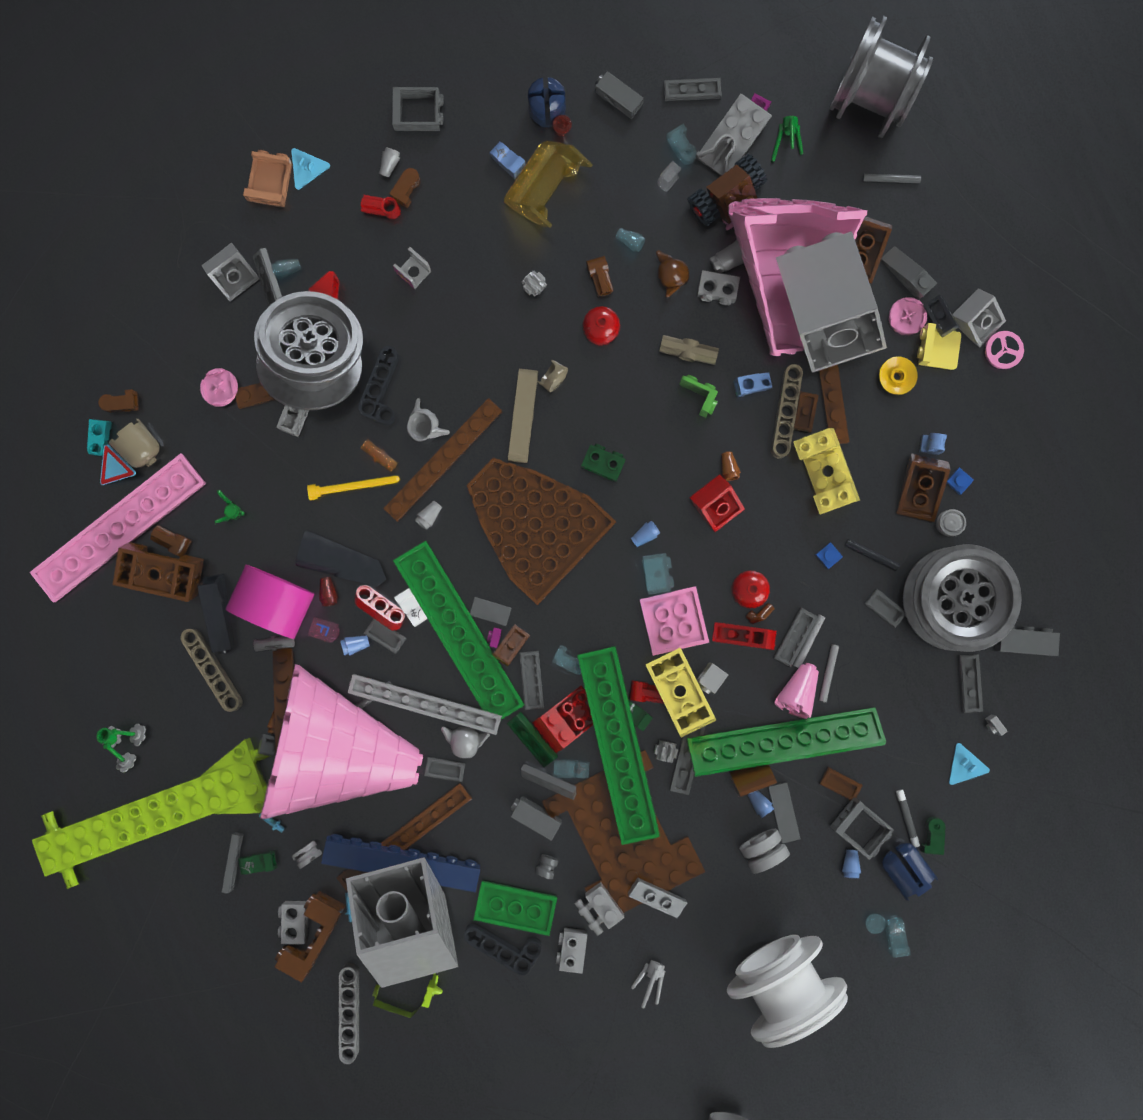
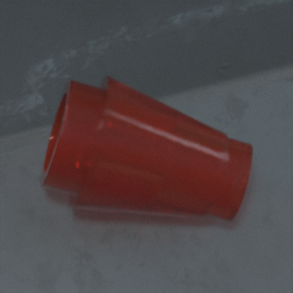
M559 115L553 121V128L559 136H564L572 127L570 118L565 115Z
M331 577L321 578L319 602H321L322 606L336 605L338 596Z

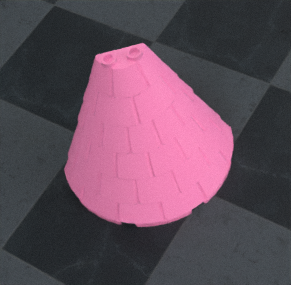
M779 198L744 199L742 202H732L728 206V213L735 229L742 259L764 325V332L770 348L769 354L781 356V353L796 354L798 351H803L804 347L776 257L784 255L789 248L794 246L807 247L822 242V239L831 233L845 234L852 231L854 239H856V233L865 216H867V210L799 199L788 201L780 200Z
M295 664L281 733L260 818L268 819L285 813L289 814L361 796L365 797L384 791L410 787L412 784L417 785L419 773H416L417 766H421L423 754H419V749L395 734L380 721L375 720L360 707H356L300 665Z

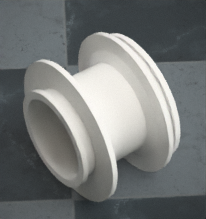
M798 935L782 937L758 949L737 967L735 971L737 976L728 985L727 993L732 999H743L750 996L754 998L762 1015L752 1026L751 1035L754 1040L762 1042L763 1046L776 1048L798 1041L827 1024L846 1005L848 996L846 994L847 984L845 980L839 977L821 980L811 963L823 946L819 937L807 936L800 938Z

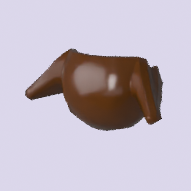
M658 250L656 251L660 262L658 278L662 286L666 288V297H670L680 286L689 280V269L684 261L673 259L671 256Z

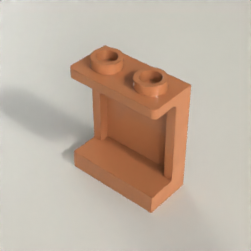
M264 150L252 151L253 162L248 189H244L243 196L247 201L285 207L292 169L290 158L282 153L272 155Z

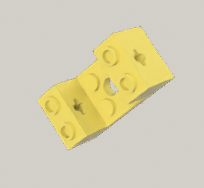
M834 428L825 429L793 442L799 459L804 460L816 493L813 498L819 514L860 501ZM827 465L831 466L834 470L830 477L825 476L823 473V469Z
M681 647L646 664L681 738L716 721ZM678 686H683L686 689V693L682 697L675 695V689Z

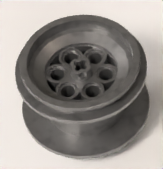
M883 16L880 23L875 21L876 18H871L830 107L831 110H834V108L839 110L836 116L838 119L841 118L845 108L851 102L885 117L878 135L880 138H883L892 121L897 122L896 126L901 127L933 62L932 57L929 56L928 59L923 57L929 44L930 36L926 35L916 53L882 39V29L887 20L885 16Z
M296 292L276 300L260 316L254 332L257 352L256 369L263 388L275 400L296 409L320 410L340 403L354 391L362 371L360 354L363 346V334L358 319L342 302L319 292Z
M956 545L929 553L912 568L903 590L904 611L912 629L920 638L932 646L950 651H980L997 644L1012 630L1021 609V588L1012 567L996 552L978 545ZM965 574H968L971 578L969 584L963 581ZM947 580H949L952 583V588L950 591L946 590L945 588V582ZM965 595H969L967 601H963ZM944 599L949 603V607L946 610L941 607V602ZM980 606L979 612L976 615L975 608ZM959 612H961L964 616V619L961 623H959L956 619V616Z

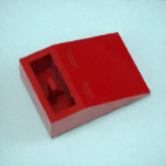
M582 685L532 722L555 753L564 749L594 725L587 694Z

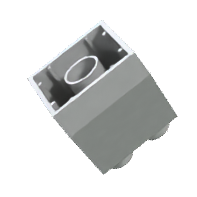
M852 231L845 234L831 233L825 236L822 242L807 247L794 246L789 248L784 255L776 257L812 373L887 348L878 307Z

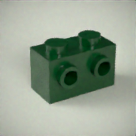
M595 443L593 446L590 444L581 468L617 482L626 459L618 452L613 451L609 453L605 451L606 448L602 445ZM597 456L599 459L593 460L592 457ZM611 463H614V464L616 465V467H615V468H611V467H610V464H611Z

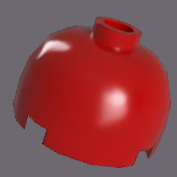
M604 306L595 307L584 317L582 323L583 333L591 343L607 345L618 336L620 320L612 309Z
M745 571L734 579L731 586L732 596L740 606L757 608L767 601L770 594V585L763 574L757 571Z

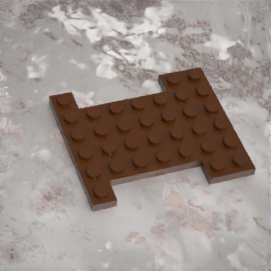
M646 750L641 751L646 772L654 767ZM604 770L574 784L577 793L574 800L558 793L542 800L548 815L552 818L568 810L601 877L600 880L584 887L585 891H589L595 885L602 882L623 913L642 904V902L628 896V891L637 877L668 891L705 872L689 837L686 836L670 844L657 816L660 837L625 845L621 844Z

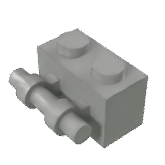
M602 882L585 893V897L588 900L586 904L581 899L574 903L578 908L580 916H584L589 923L588 927L590 930H594L597 936L603 932V929L600 927L602 922L610 929L624 918L623 911ZM591 908H594L599 915L597 918H594L589 910Z

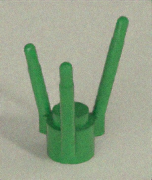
M786 116L783 118V124H779V133L771 162H775L783 132L785 135L790 136L791 149H794V135L796 134L799 153L803 154L798 117Z
M220 490L217 491L219 496L227 503V506L224 509L225 516L215 520V523H221L229 519L237 520L240 516L245 515L238 505L233 504Z

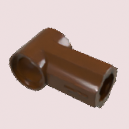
M605 256L586 261L597 296H606L613 293Z
M159 525L153 529L150 540L167 548L169 552L179 557L185 555L192 540L178 533L175 534Z

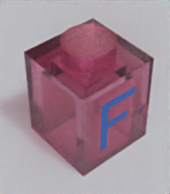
M314 617L308 635L331 643L338 638L340 629H338L339 624Z

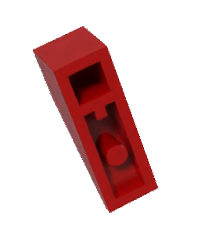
M715 622L712 641L774 650L777 631Z

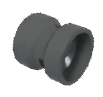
M541 854L539 858L540 866L536 867L535 874L547 879H553V869L557 867L559 860L552 856Z

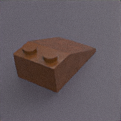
M865 217L856 233L855 242L869 283L872 284L892 231V225Z
M911 454L905 472L897 514L935 522L951 470L949 462Z

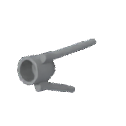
M653 960L649 964H645L644 969L631 986V989H634L646 972H648L647 976L651 980L641 1005L642 1008L646 1006L655 980H658L655 1004L659 1003L663 977L666 971H664V965Z

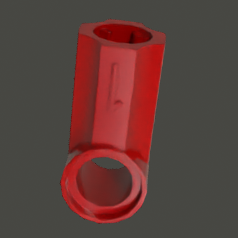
M364 195L361 200V212L386 216L389 219H395L401 213L400 206L392 197L380 198ZM395 205L392 211H387L388 206Z
M640 681L631 682L629 700L664 703L656 685H649V683Z

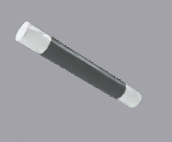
M903 789L898 790L896 794L911 844L919 847V840Z

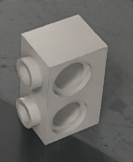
M702 270L697 297L706 302L717 300L720 301V304L731 305V303H735L740 277ZM709 283L714 289L707 291L704 289V285ZM730 287L732 294H725L722 288Z
M285 405L276 428L299 437L309 410L296 409Z
M709 662L697 678V682L705 693L709 694L712 692L715 694L728 674Z
M285 901L279 907L278 918H281V926L278 928V938H281V944H305L308 940V917L304 915L306 909L303 908L307 901ZM290 908L297 911V917H292L289 914ZM294 928L297 936H291L288 929Z

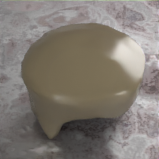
M551 360L552 364L542 377L541 382L537 381L549 392L554 391L561 385L568 372L566 366L554 360Z

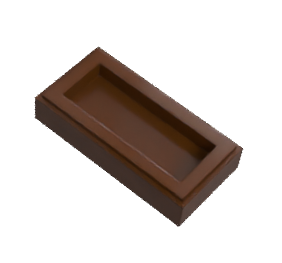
M829 767L826 768L819 782L820 785L850 801L857 797L863 786Z

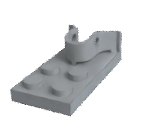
M740 94L701 151L696 153V159L722 176L735 166L734 163L746 154L772 115L743 94Z

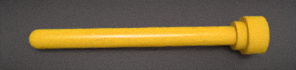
M395 475L324 487L312 484L307 485L309 500H315L323 494L398 483L400 478Z

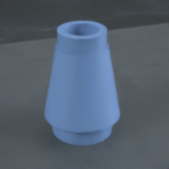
M652 521L646 522L631 539L639 547L657 538L660 531Z
M367 635L345 637L344 640L340 641L343 654H349V656L370 646Z
M757 790L747 795L756 814L760 815L761 818L774 810L772 803L760 791Z
M846 850L842 869L844 877L859 878L861 868L858 850Z

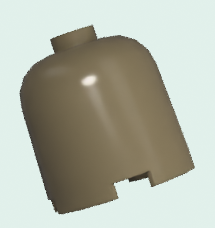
M140 419L136 420L135 425L131 422L117 433L119 437L115 441L114 439L109 441V444L132 467L140 468L144 465L149 467L157 461L155 457L160 450L159 443Z

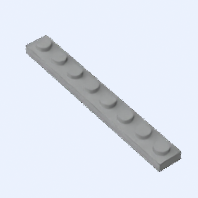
M356 674L352 675L348 689L349 694L497 735L502 715Z

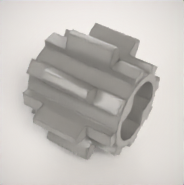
M532 271L522 281L523 289L529 295L533 294L536 296L547 286L545 277L540 272Z
M659 740V744L655 745L654 750L656 759L673 763V759L677 758L678 754L677 744Z

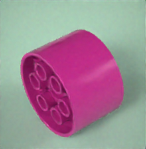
M246 564L225 610L264 629L295 639L315 594Z

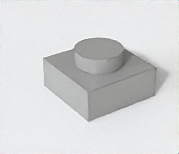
M990 715L985 718L988 723L986 726L992 734L1002 736L1008 732L996 715Z

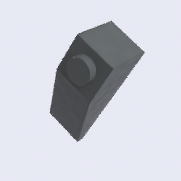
M895 246L881 258L886 267L917 300H920L938 284L924 268Z

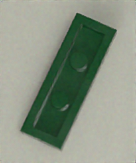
M521 712L507 723L543 768L558 757Z

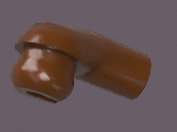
M767 603L757 614L753 610L749 611L746 614V619L752 624L764 621L775 609L771 604Z

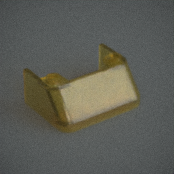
M544 141L536 149L507 192L504 202L533 223L551 228L552 224L547 220L548 209L544 205L563 177L574 176L578 173L580 166L591 168L593 164L573 145Z

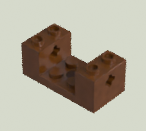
M131 542L118 548L113 585L189 602L198 596V585L200 584L204 559L188 555L176 559L147 552L148 546ZM152 569L159 572L158 579L151 577L150 571Z
M319 891L316 895L312 894L303 908L306 909L304 913L306 917L321 924L314 936L317 940L314 939L307 950L297 944L284 945L275 957L277 961L275 968L302 983L312 969L346 905L322 891Z

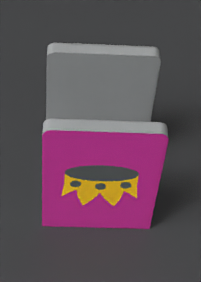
M409 247L408 251L411 257L401 268L396 264L393 267L403 280L416 289L431 272L428 262ZM417 267L419 269L418 276L411 277L408 274L409 269Z

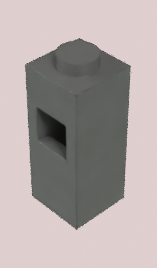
M608 71L604 76L600 75L596 80V93L630 119L635 116L643 105L644 98Z

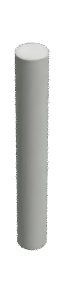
M818 614V619L803 644L793 666L799 668L803 664L825 620L824 616Z
M831 645L819 701L827 702L839 649L837 645Z

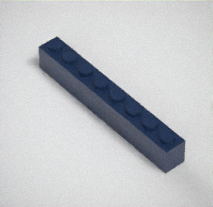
M336 834L327 836L321 864L372 872L425 857L440 886L476 892L480 864H477L474 860L460 861L453 856L444 858L432 852L423 854L416 849L401 850L399 846L395 845L386 847L381 846L382 844L378 842L364 843L358 838L348 840Z

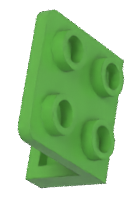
M687 375V377L682 376L680 386L706 397L699 415L705 418L708 413L712 415L718 402L715 400L718 393L715 390L716 387L709 383L703 385L697 382L698 379L691 375Z

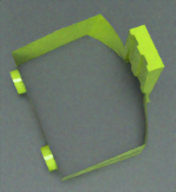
M436 973L433 974L432 980L430 979L424 1001L421 1005L423 1007L429 1008L432 996L434 994H442L443 992L437 986L438 975ZM376 984L372 995L375 996L373 1006L411 1018L418 1011L417 1009L411 1013L377 1000L376 997L380 985Z

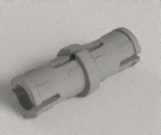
M271 636V638L254 640L255 652L264 650L277 651L280 648L294 647V639L285 636Z

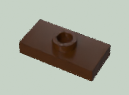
M800 391L794 430L812 432L819 395Z
M514 624L492 656L508 667L530 635Z

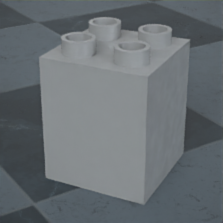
M425 857L346 878L356 953L381 988L458 967L445 893Z

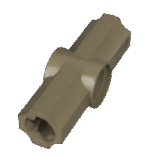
M663 335L659 352L679 356L680 359L685 361H699L715 365L719 348L699 344L698 341L684 338L682 340Z

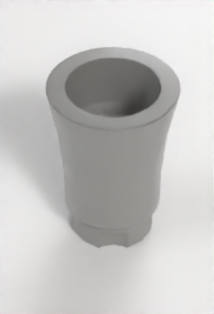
M737 240L710 258L716 273L727 272L744 263Z

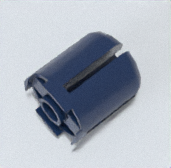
M548 77V88L544 89L543 78H539L528 89V111L530 118L541 127L549 128L556 126L565 116L566 111L564 87L559 81ZM545 104H549L550 112H545Z
M910 843L900 844L895 847V850L916 880L912 878L895 853L889 851L882 861L883 868L906 901H909L907 897L914 894L919 897L932 888L930 883L934 879L938 881L937 876L919 851Z

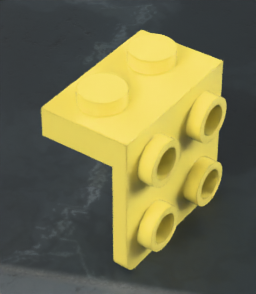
M928 323L920 332L921 347L918 348L917 358H919L918 365L950 370L956 369L961 333L952 331L948 335L941 337L936 329V324Z

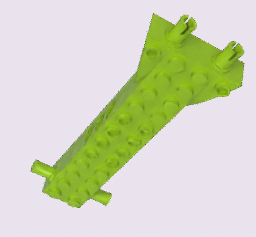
M248 738L198 778L62 829L61 827L58 828L53 811L41 815L47 832L45 833L46 835L35 838L32 842L44 876L56 872L62 873L66 889L79 885L73 870L77 864L211 814L261 813L267 783L259 761L271 756L257 754L258 749L254 750L251 739Z

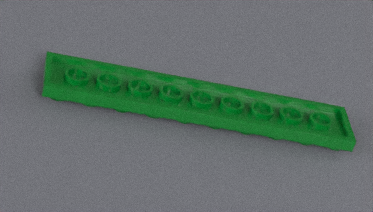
M427 541L394 559L393 562L482 710L502 715L501 719L525 706L501 664L492 656V649Z
M616 646L579 654L577 656L621 844L625 845L660 837V832Z
M875 707L687 738L695 777L886 744Z

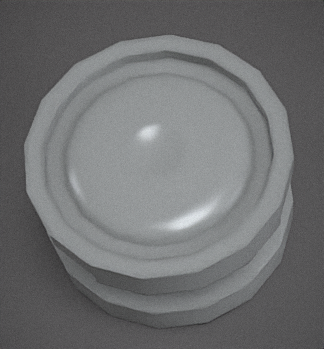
M956 509L946 510L937 517L936 527L944 536H957L965 530L966 518L963 513Z
M312 841L291 856L293 860L298 862L297 866L299 869L322 854V851L316 848L317 844L315 841Z

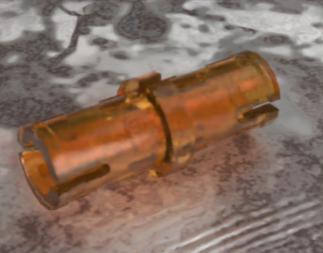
M369 439L361 446V449L374 458L373 460L376 463L379 462L390 472L398 464V462L385 453L383 448L380 449Z

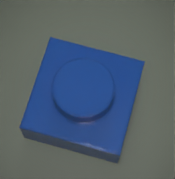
M959 467L949 477L946 484L961 495L974 480Z
M831 542L815 554L827 569L843 557Z

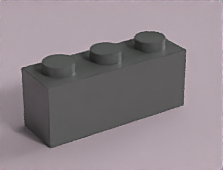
M1014 626L1004 639L995 644V651L1058 656L1060 633H1053L1054 629L1041 628V632L1034 631V627L1022 626V630H1016Z

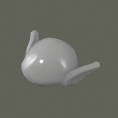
M417 398L407 423L408 434L416 441L448 435L450 433L449 430L438 428L439 421L434 413L428 409H420V399Z
M446 727L441 728L447 742L451 745L452 753L459 758H472L476 754L477 749L490 736V733L479 734L470 727H458L455 730Z

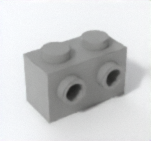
M564 928V933H560L558 945H562L561 953L557 952L556 964L560 965L559 971L583 974L587 930Z

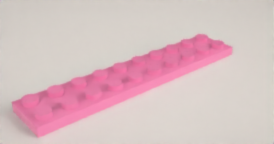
M182 453L34 568L30 574L51 601L56 603L117 555L119 547L129 542L132 543L206 484L186 457Z

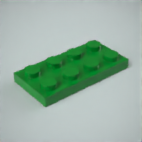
M482 880L474 920L550 936L557 896Z

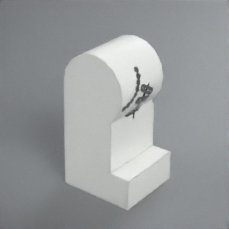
M410 588L394 597L414 627L428 619Z

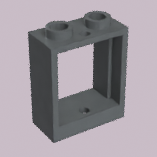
M393 87L392 125L394 130L440 131V125H443V113H440V106H443L444 100L443 94H440L439 87ZM403 98L434 99V122H402Z
M521 796L520 800L516 798L510 809L513 819L551 841L562 823V818L558 816L550 817L546 809L524 796Z
M855 797L830 826L869 860L878 854L882 844L891 838L894 831L893 828ZM862 810L881 825L880 829L864 848L844 833Z

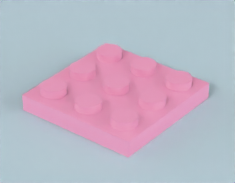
M696 586L640 599L653 656L671 652L680 647L684 649L709 643Z

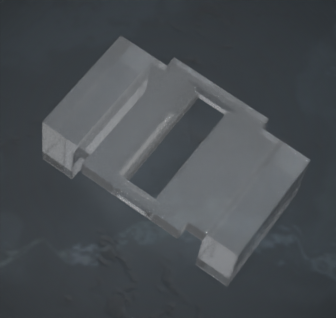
M672 161L658 179V186L666 193L679 179L677 174L681 168Z

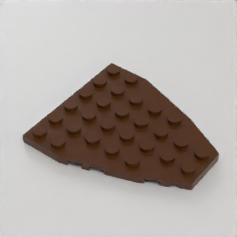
M492 458L467 484L480 524L509 579L537 606L616 523L589 495L572 489L535 470L507 463L496 458Z

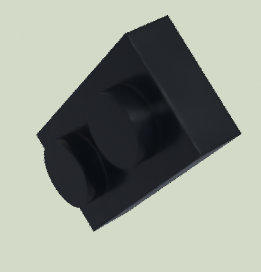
M939 294L924 304L931 320L936 324V329L941 337L959 328L942 295Z

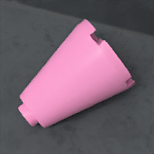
M810 663L800 665L777 696L774 704L781 710L785 707L789 710V714L803 719L810 718L819 674L816 670L817 667Z

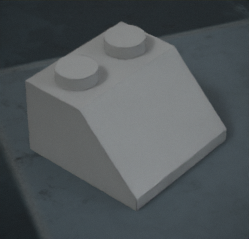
M232 243L202 265L206 274L229 301H232L260 279Z
M979 288L953 313L959 329L978 347H981L1006 322L995 296Z

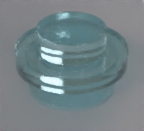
M871 914L867 917L866 927L871 933L878 934L884 930L886 923L881 915Z

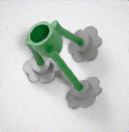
M135 724L130 731H121L110 726L109 728H102L97 732V741L103 744V748L109 750L118 758L116 769L120 770V772L125 773L129 768H132L136 756L129 752L121 756L113 748L121 742V735L130 736V742L134 743L135 746H140L141 742L145 740L146 728L145 726H140V724Z

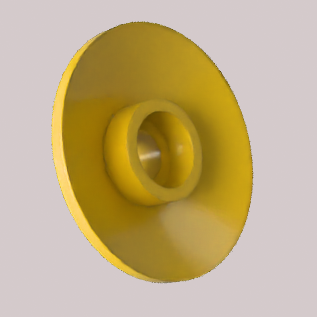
M904 357L888 359L881 366L879 372V380L882 387L887 392L895 395H902L912 390L918 378L915 365ZM894 374H898L900 379L895 380Z

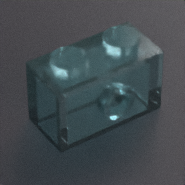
M666 553L643 556L647 595L671 592V588L674 587L673 576H669L668 571L671 568L670 557H666Z

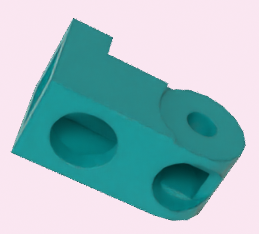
M89 419L88 454L103 456L104 446L108 444L110 429H112L111 421Z

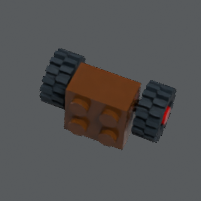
M749 153L735 162L733 168L706 187L707 194L705 190L699 189L687 198L693 213L696 214V217L705 226L710 225L719 217L727 224H730L732 221L728 213L729 204L735 201L742 202L744 199H756L755 191L767 182L764 169L761 168L757 159L753 158Z

